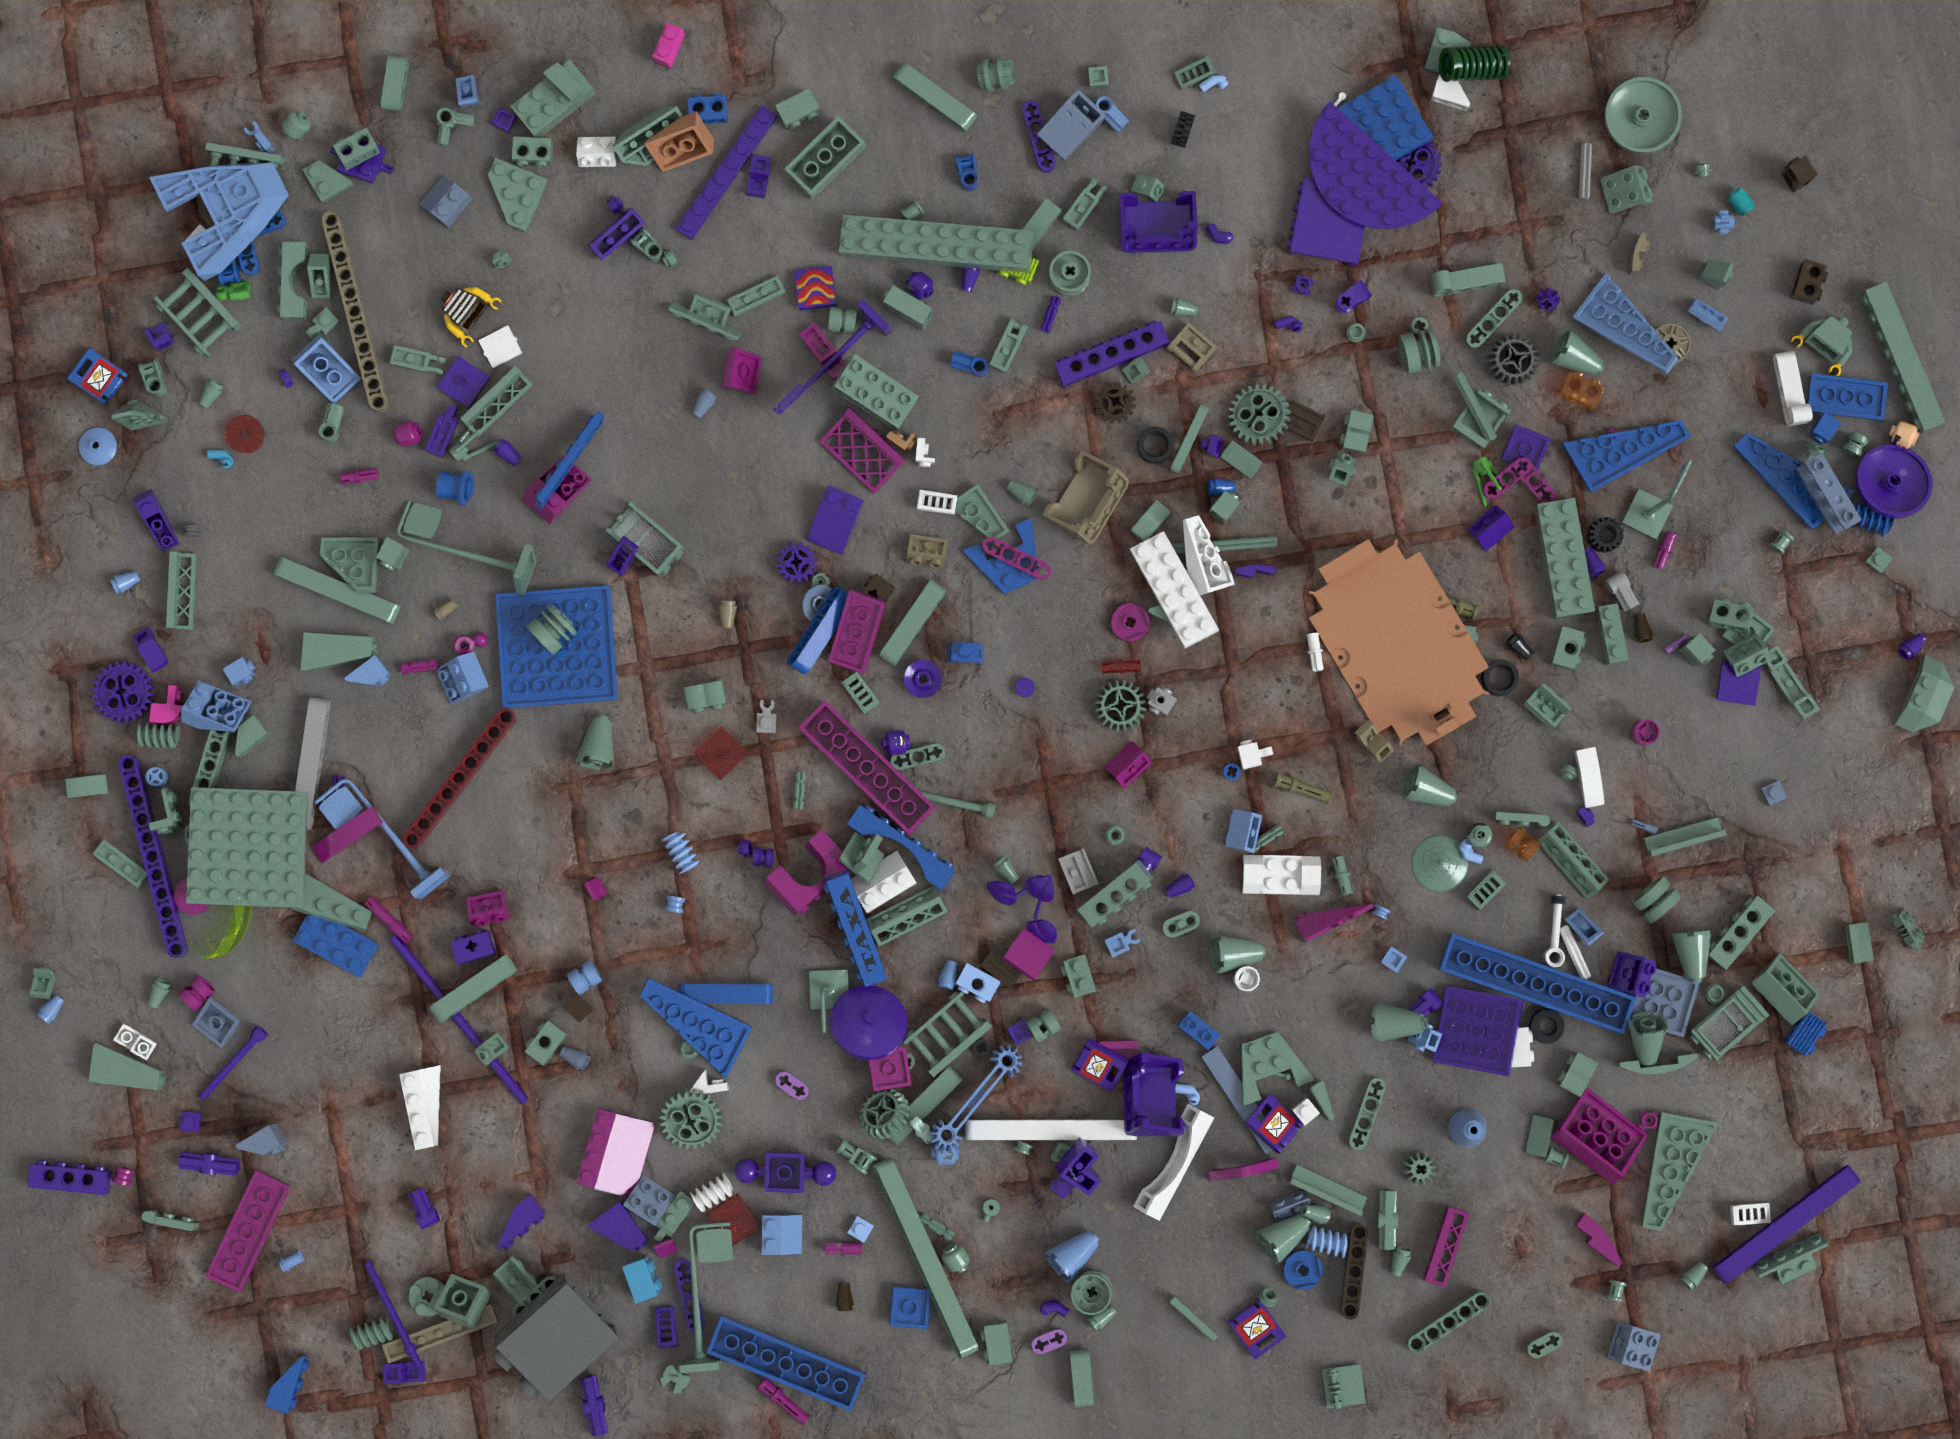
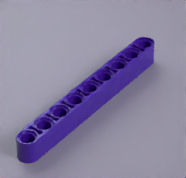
M1850 1165L1842 1167L1772 1220L1771 1223H1768L1712 1267L1713 1271L1723 1284L1730 1282L1858 1185L1861 1180Z

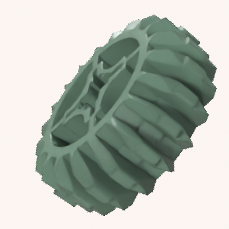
M1118 680L1115 681V687L1108 683V691L1102 687L1101 690L1105 694L1098 693L1097 697L1102 700L1095 701L1096 705H1100V708H1096L1095 712L1101 711L1102 713L1097 718L1101 719L1104 717L1105 720L1102 722V725L1109 722V730L1115 725L1116 732L1119 731V726H1122L1123 732L1127 731L1126 725H1129L1131 730L1134 729L1132 722L1139 725L1140 722L1136 718L1143 719L1144 715L1140 711H1146L1145 707H1141L1142 704H1146V700L1140 701L1139 699L1144 694H1136L1140 688L1136 687L1132 690V682L1126 687L1125 680L1122 681V686H1119ZM1121 691L1130 693L1135 701L1124 700ZM1115 692L1116 701L1105 706L1106 698ZM1119 697L1120 701H1122L1126 705V707H1124L1122 711L1123 716L1121 715V711H1119L1115 707L1116 705H1118ZM1137 706L1134 716L1126 721L1125 711ZM1106 711L1117 712L1120 722L1111 719Z
M895 1089L879 1090L878 1093L872 1092L873 1096L871 1098L867 1097V1103H862L864 1109L859 1110L862 1114L859 1117L862 1122V1128H864L868 1135L876 1139L884 1140L885 1137L890 1139L892 1134L897 1136V1131H903V1124H907L905 1119L910 1117L908 1114L910 1111L908 1101L902 1093Z

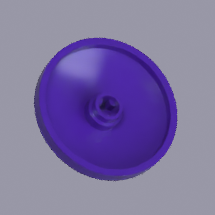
M1882 445L1872 449L1860 461L1855 473L1856 489L1862 501L1872 511L1887 518L1900 519L1912 516L1924 507L1931 496L1933 484L1927 464L1914 451L1898 445Z
M863 985L846 991L837 999L830 1015V1030L836 1044L847 1054L862 1060H877L892 1054L901 1045L907 1030V1015L902 1003L894 994L881 987L872 985L865 987Z

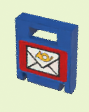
M89 348L67 379L104 405H107L108 402L102 397L105 395L111 400L124 382L117 376L120 373L121 376L126 378L128 374ZM90 359L93 363L84 376L81 377L78 375V372L86 361Z

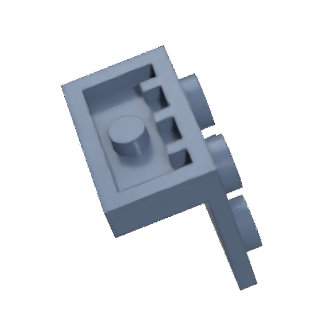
M1618 1321L1607 1358L1624 1365L1650 1371L1661 1335Z

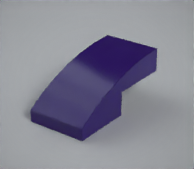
M757 155L752 156L746 190L747 196L765 198L771 158Z
M1248 565L1237 568L1234 575L1250 579L1254 578L1255 572L1273 576L1276 567L1270 565Z
M421 1361L423 1365L415 1368L413 1362L382 1364L383 1384L426 1381L425 1361Z

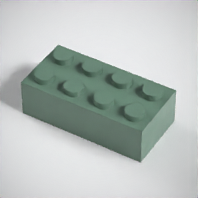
M570 59L562 67L585 88L572 102L545 78L510 106L534 138H541L596 94L593 87Z
M837 116L784 168L785 173L813 200L866 148V144Z

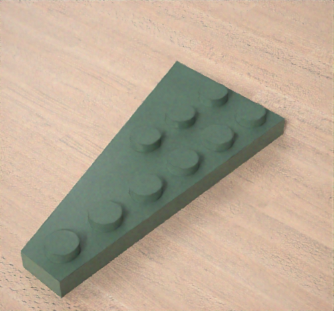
M1660 1112L1641 1224L1642 1228L1662 1231L1677 1199L1682 1194L1685 1184L1698 1164L1701 1154L1706 1145H1708L1714 1130L1717 1128L1718 1122Z

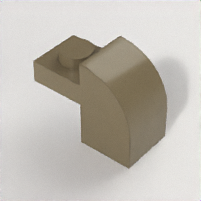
M1370 720L1362 724L1355 732L1356 739L1380 764L1394 751L1389 741L1378 732Z

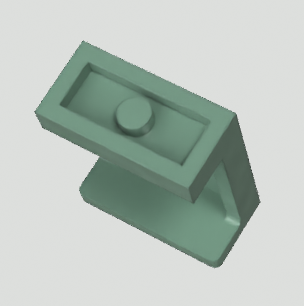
M1478 390L1475 395L1493 430L1496 432L1510 410L1507 409L1508 406L1504 402H1497L1492 399V395L1488 391ZM1467 405L1451 430L1482 451L1488 444V441L1483 436Z

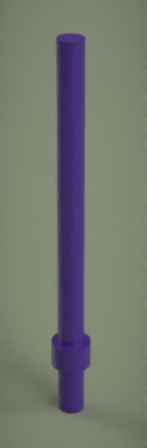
M371 1261L367 1262L364 1266L405 1346L406 1354L410 1356L415 1368L422 1366L423 1364L416 1352L417 1348L411 1342Z

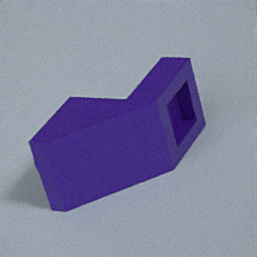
M149 626L132 636L138 652L153 673L169 663L165 650L156 642L153 631Z

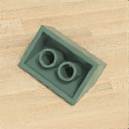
M1781 953L1772 959L1751 982L1755 989L1791 1025L1807 1015L1820 996Z

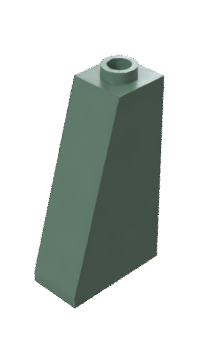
M304 632L300 671L312 672L370 659L378 652V642L373 637Z
M103 1043L93 1044L88 1082L150 1090H162V1086H165L166 1075H164V1070Z

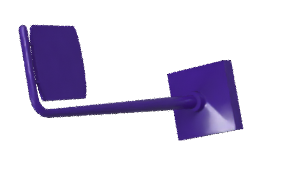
M863 299L857 304L865 318L862 322L863 325L804 386L798 384L778 404L777 408H773L777 415L783 413L868 330L874 328L886 336L892 332L890 326Z

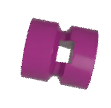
M1644 719L1632 726L1630 731L1631 738L1636 744L1641 746L1651 744L1659 738L1660 728L1655 721Z
M199 974L190 981V987L185 986L178 993L183 1002L194 1011H197L204 1004V999H209L216 992L212 985Z

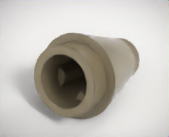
M720 600L718 607L721 627L733 628L737 609L736 601Z

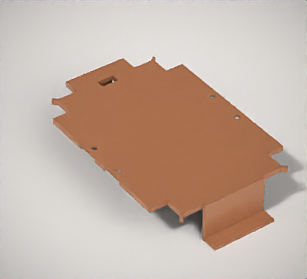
M1368 539L1319 568L1325 581L1329 584L1316 592L1309 591V594L1315 595L1323 609L1309 617L1378 732L1392 725L1400 738L1399 745L1401 746L1403 740L1419 732L1427 746L1476 717L1469 701L1481 694L1489 695V692L1483 690L1476 678L1477 674L1486 670L1489 666L1421 552L1406 560L1397 546L1398 540L1395 539L1394 545L1379 553ZM1456 625L1460 626L1459 630L1455 629ZM1339 655L1343 656L1342 660H1339ZM1356 684H1359V685H1360V688H1359V689H1357V688L1355 687ZM1447 707L1450 714L1436 721L1434 714Z

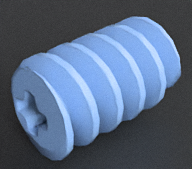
M676 832L662 839V842H668L665 846L666 849L672 848L668 854L670 856L675 855L672 862H679L675 868L682 869L679 873L680 875L694 868L700 861L692 860L696 853L689 854L693 847L685 846L689 842V839H682L686 833Z
M1313 1226L1308 1233L1305 1249L1310 1244L1312 1251L1318 1246L1320 1253L1326 1248L1328 1255L1334 1250L1336 1257L1339 1252H1342V1258H1344L1348 1244L1347 1235L1343 1233L1340 1237L1339 1232L1336 1231L1332 1236V1232L1329 1229L1324 1234V1228H1320L1317 1232L1316 1226Z

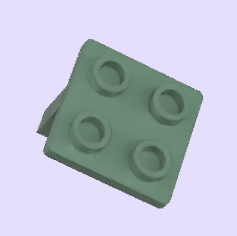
M857 832L853 833L840 855L839 861L868 883L884 857V854L877 849L883 838L876 834L872 838L864 839Z

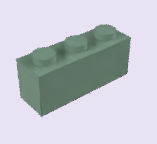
M1618 603L1596 608L1595 612L1606 665L1628 661Z

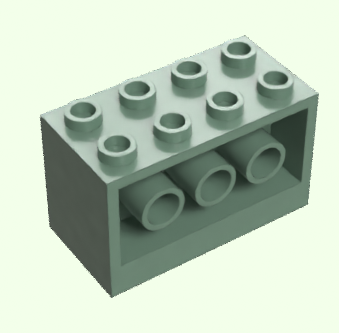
M856 354L849 357L829 388L892 431L899 429L919 398L918 395Z

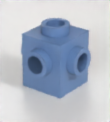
M1427 1024V1029H1424L1423 1033L1411 1035L1407 1041L1414 1044L1413 1048L1424 1052L1426 1048L1436 1052L1442 1034L1432 1030L1433 1026Z

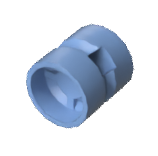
M591 960L580 965L579 970L574 969L567 974L570 983L579 995L589 990L590 985L595 986L603 981Z

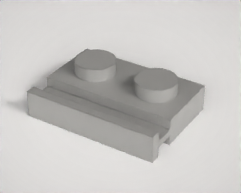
M1084 848L1058 859L1072 895L1099 884Z

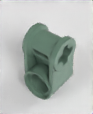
M641 226L639 228L640 231L628 241L651 262H660L662 256H664L662 247ZM654 248L659 249V252H658L657 255H655V256H651V255H650V251H651L652 249H654Z
M156 358L153 362L144 365L142 363L138 364L146 390L155 397H162L167 391V386L159 360ZM159 383V389L153 391V385Z

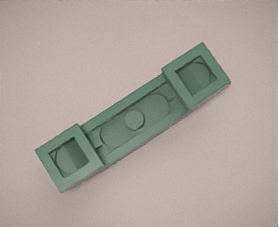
M1777 645L1770 649L1771 660L1766 662L1765 665L1794 710L1803 720L1819 711L1820 708L1810 693L1806 692L1787 663L1788 660Z
M1697 1054L1674 1055L1675 1063L1640 1067L1639 1060L1617 1062V1066L1628 1071L1643 1074L1668 1073L1690 1064L1697 1058Z

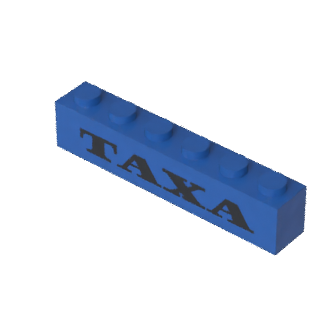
M846 869L825 877L826 883L823 885L827 895L831 894L833 901H830L833 912H838L839 919H837L840 930L844 929L846 936L843 939L846 947H851L853 952L850 954L853 965L857 964L859 971L856 972L859 982H864L865 987L887 980L886 972L848 870Z

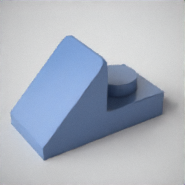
M470 75L456 78L459 106L466 108L479 105L480 100L477 93L475 76Z
M1581 908L1565 919L1566 923L1579 936L1581 942L1588 946L1604 934Z

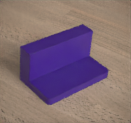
M1494 505L1467 530L1470 535L1479 541L1482 548L1488 551L1514 528V525L1507 513L1497 505Z

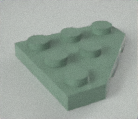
M495 158L488 177L509 226L527 232L547 186L548 179Z
M321 538L320 557L356 593H376L378 559L376 556L379 552V538Z

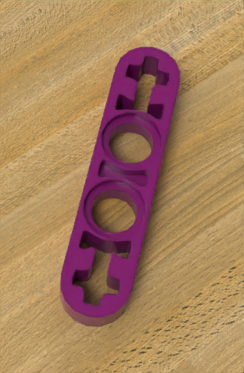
M988 537L983 541L982 546L986 554L1039 580H1046L1050 577L1051 568L1047 563L997 538ZM991 541H994L995 547L1000 548V545H1003L1004 547H1002V549L1000 550V555L998 556L996 555V553L998 552L997 550H987L988 546L986 545V543H991ZM1006 549H1010L1014 553L1013 558L1010 560L1003 557V552ZM1022 558L1030 559L1031 565L1028 568L1021 567L1020 560ZM1034 562H1037L1036 567L1040 569L1043 566L1046 567L1048 574L1039 576L1038 570L1034 569V573L1030 572V570L1033 568Z

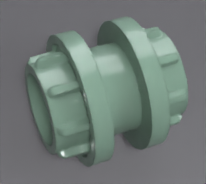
M999 56L996 63H992L990 58H986L983 60V63L978 64L977 77L980 88L993 92L997 85H1000L1002 90H1006L1009 88V85L1014 84L1015 71L1012 60Z

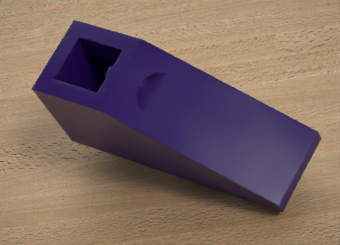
M150 489L136 496L134 504L162 552L180 544L153 490Z
M532 1194L514 1207L497 1246L498 1250L502 1248L508 1249L514 1244L513 1239L519 1235L521 1238L530 1231L527 1227L532 1223L536 1226L544 1219L543 1214L546 1211Z

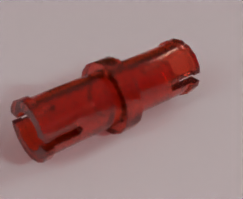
M1119 659L1117 662H1102L1103 674L1141 672L1140 660L1123 661V659Z

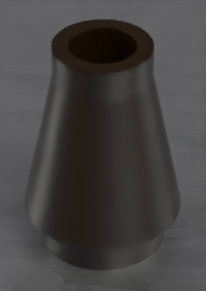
M1645 613L1635 615V639H1637L1638 643L1653 640L1652 636L1654 633Z
M838 1283L835 1305L837 1311H853L854 1301L850 1283Z

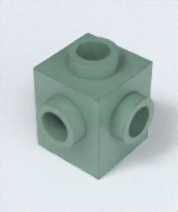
M1338 452L1336 458H1332L1328 469L1331 470L1328 480L1347 486L1349 478L1354 477L1357 469L1354 466L1356 458Z

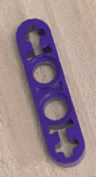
M1030 100L1025 102L1022 108L1024 120L1040 171L1050 173L1055 167V159L1052 149L1048 145L1043 151L1036 148V143L1042 140L1037 136L1038 133L1031 130V125L1039 123L1042 128L1045 125L1038 103ZM1031 105L1032 108H1036L1034 110L1035 119L1028 121V119H1031V114L1026 112V110ZM1044 154H1046L1047 161L1052 162L1049 168L1041 165L1044 163Z
M681 1259L675 1264V1274L687 1327L691 1333L695 1334L694 1327L691 1326L694 1323V1318H689V1315L694 1314L693 1311H689L687 1308V1302L693 1300L692 1291L685 1292L682 1288L684 1282L689 1281L692 1283L691 1278L680 1280V1277H683L684 1274L682 1270L678 1269L681 1263L684 1262L685 1265L689 1266L686 1270L688 1276L691 1274V1265L688 1259ZM698 1292L700 1319L702 1324L701 1330L703 1331L705 1328V1319Z

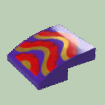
M832 266L794 270L799 311L837 306Z

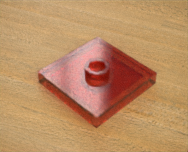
M722 726L694 752L720 780L748 755L745 749Z

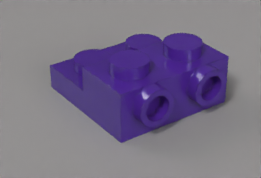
M1617 951L1608 988L1645 998L1646 994L1651 990V985L1649 984L1651 976L1656 972L1655 961Z

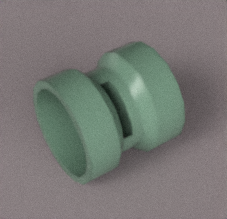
M1851 432L1848 437L1849 441L1842 450L1853 457L1859 458L1862 454V448L1866 446L1868 439L1859 433Z

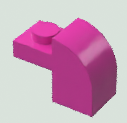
M168 686L167 704L151 703L149 722L173 724L181 719V709L183 707L179 705L183 698V692L180 691L181 687Z

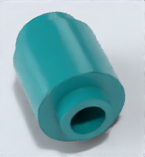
M1735 188L1728 194L1730 196L1728 199L1729 203L1742 216L1755 207L1753 205L1754 201L1743 188L1740 190Z

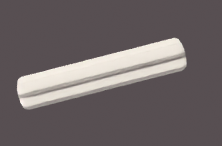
M1569 926L1561 927V937L1579 977L1582 979L1591 977Z

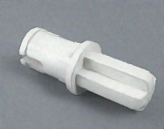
M1319 633L1306 635L1309 646L1307 653L1310 654L1312 671L1314 672L1323 670L1321 656L1323 650L1320 649Z

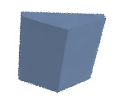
M210 997L192 1026L222 1049L237 1031L241 1020Z

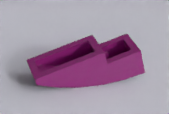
M1582 1212L1574 1225L1589 1235L1585 1243L1620 1267L1622 1264L1610 1238L1596 1221Z

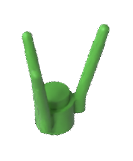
M1485 456L1473 463L1475 469L1472 470L1484 507L1487 506L1479 474L1481 476L1488 474L1497 489L1501 490L1491 471L1495 475L1499 472ZM1502 476V481L1507 483V481Z

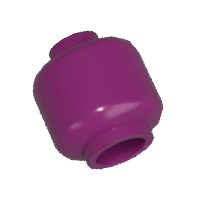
M413 420L397 424L393 433L394 441L402 447L419 443L423 436L421 426Z

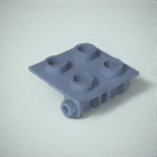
M643 1175L623 1206L655 1227L675 1198V1195Z

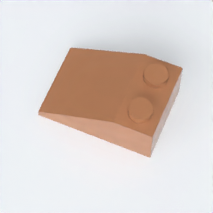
M696 111L680 117L649 138L644 144L661 171L665 172L713 154L714 138Z

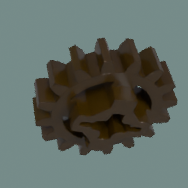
M1110 382L1109 388L1104 385V391H1098L1100 397H1095V401L1099 402V404L1095 405V409H1100L1098 412L1099 416L1105 415L1104 421L1109 418L1111 424H1113L1114 420H1117L1118 424H1120L1121 418L1127 421V414L1133 415V411L1130 409L1136 408V405L1132 403L1136 401V397H1131L1133 390L1127 391L1128 385L1122 388L1121 382H1118L1117 386ZM1118 391L1116 394H1110L1109 392ZM1124 396L1128 399V406L1123 401ZM1118 399L1119 405L1112 406L1111 400L1115 401ZM1103 400H1105V402L1108 405L1107 410H1105L1103 407ZM1114 412H1122L1119 415H1112Z

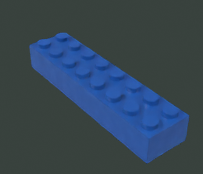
M724 1314L719 1320L706 1352L848 1411L852 1410L866 1375L865 1371Z

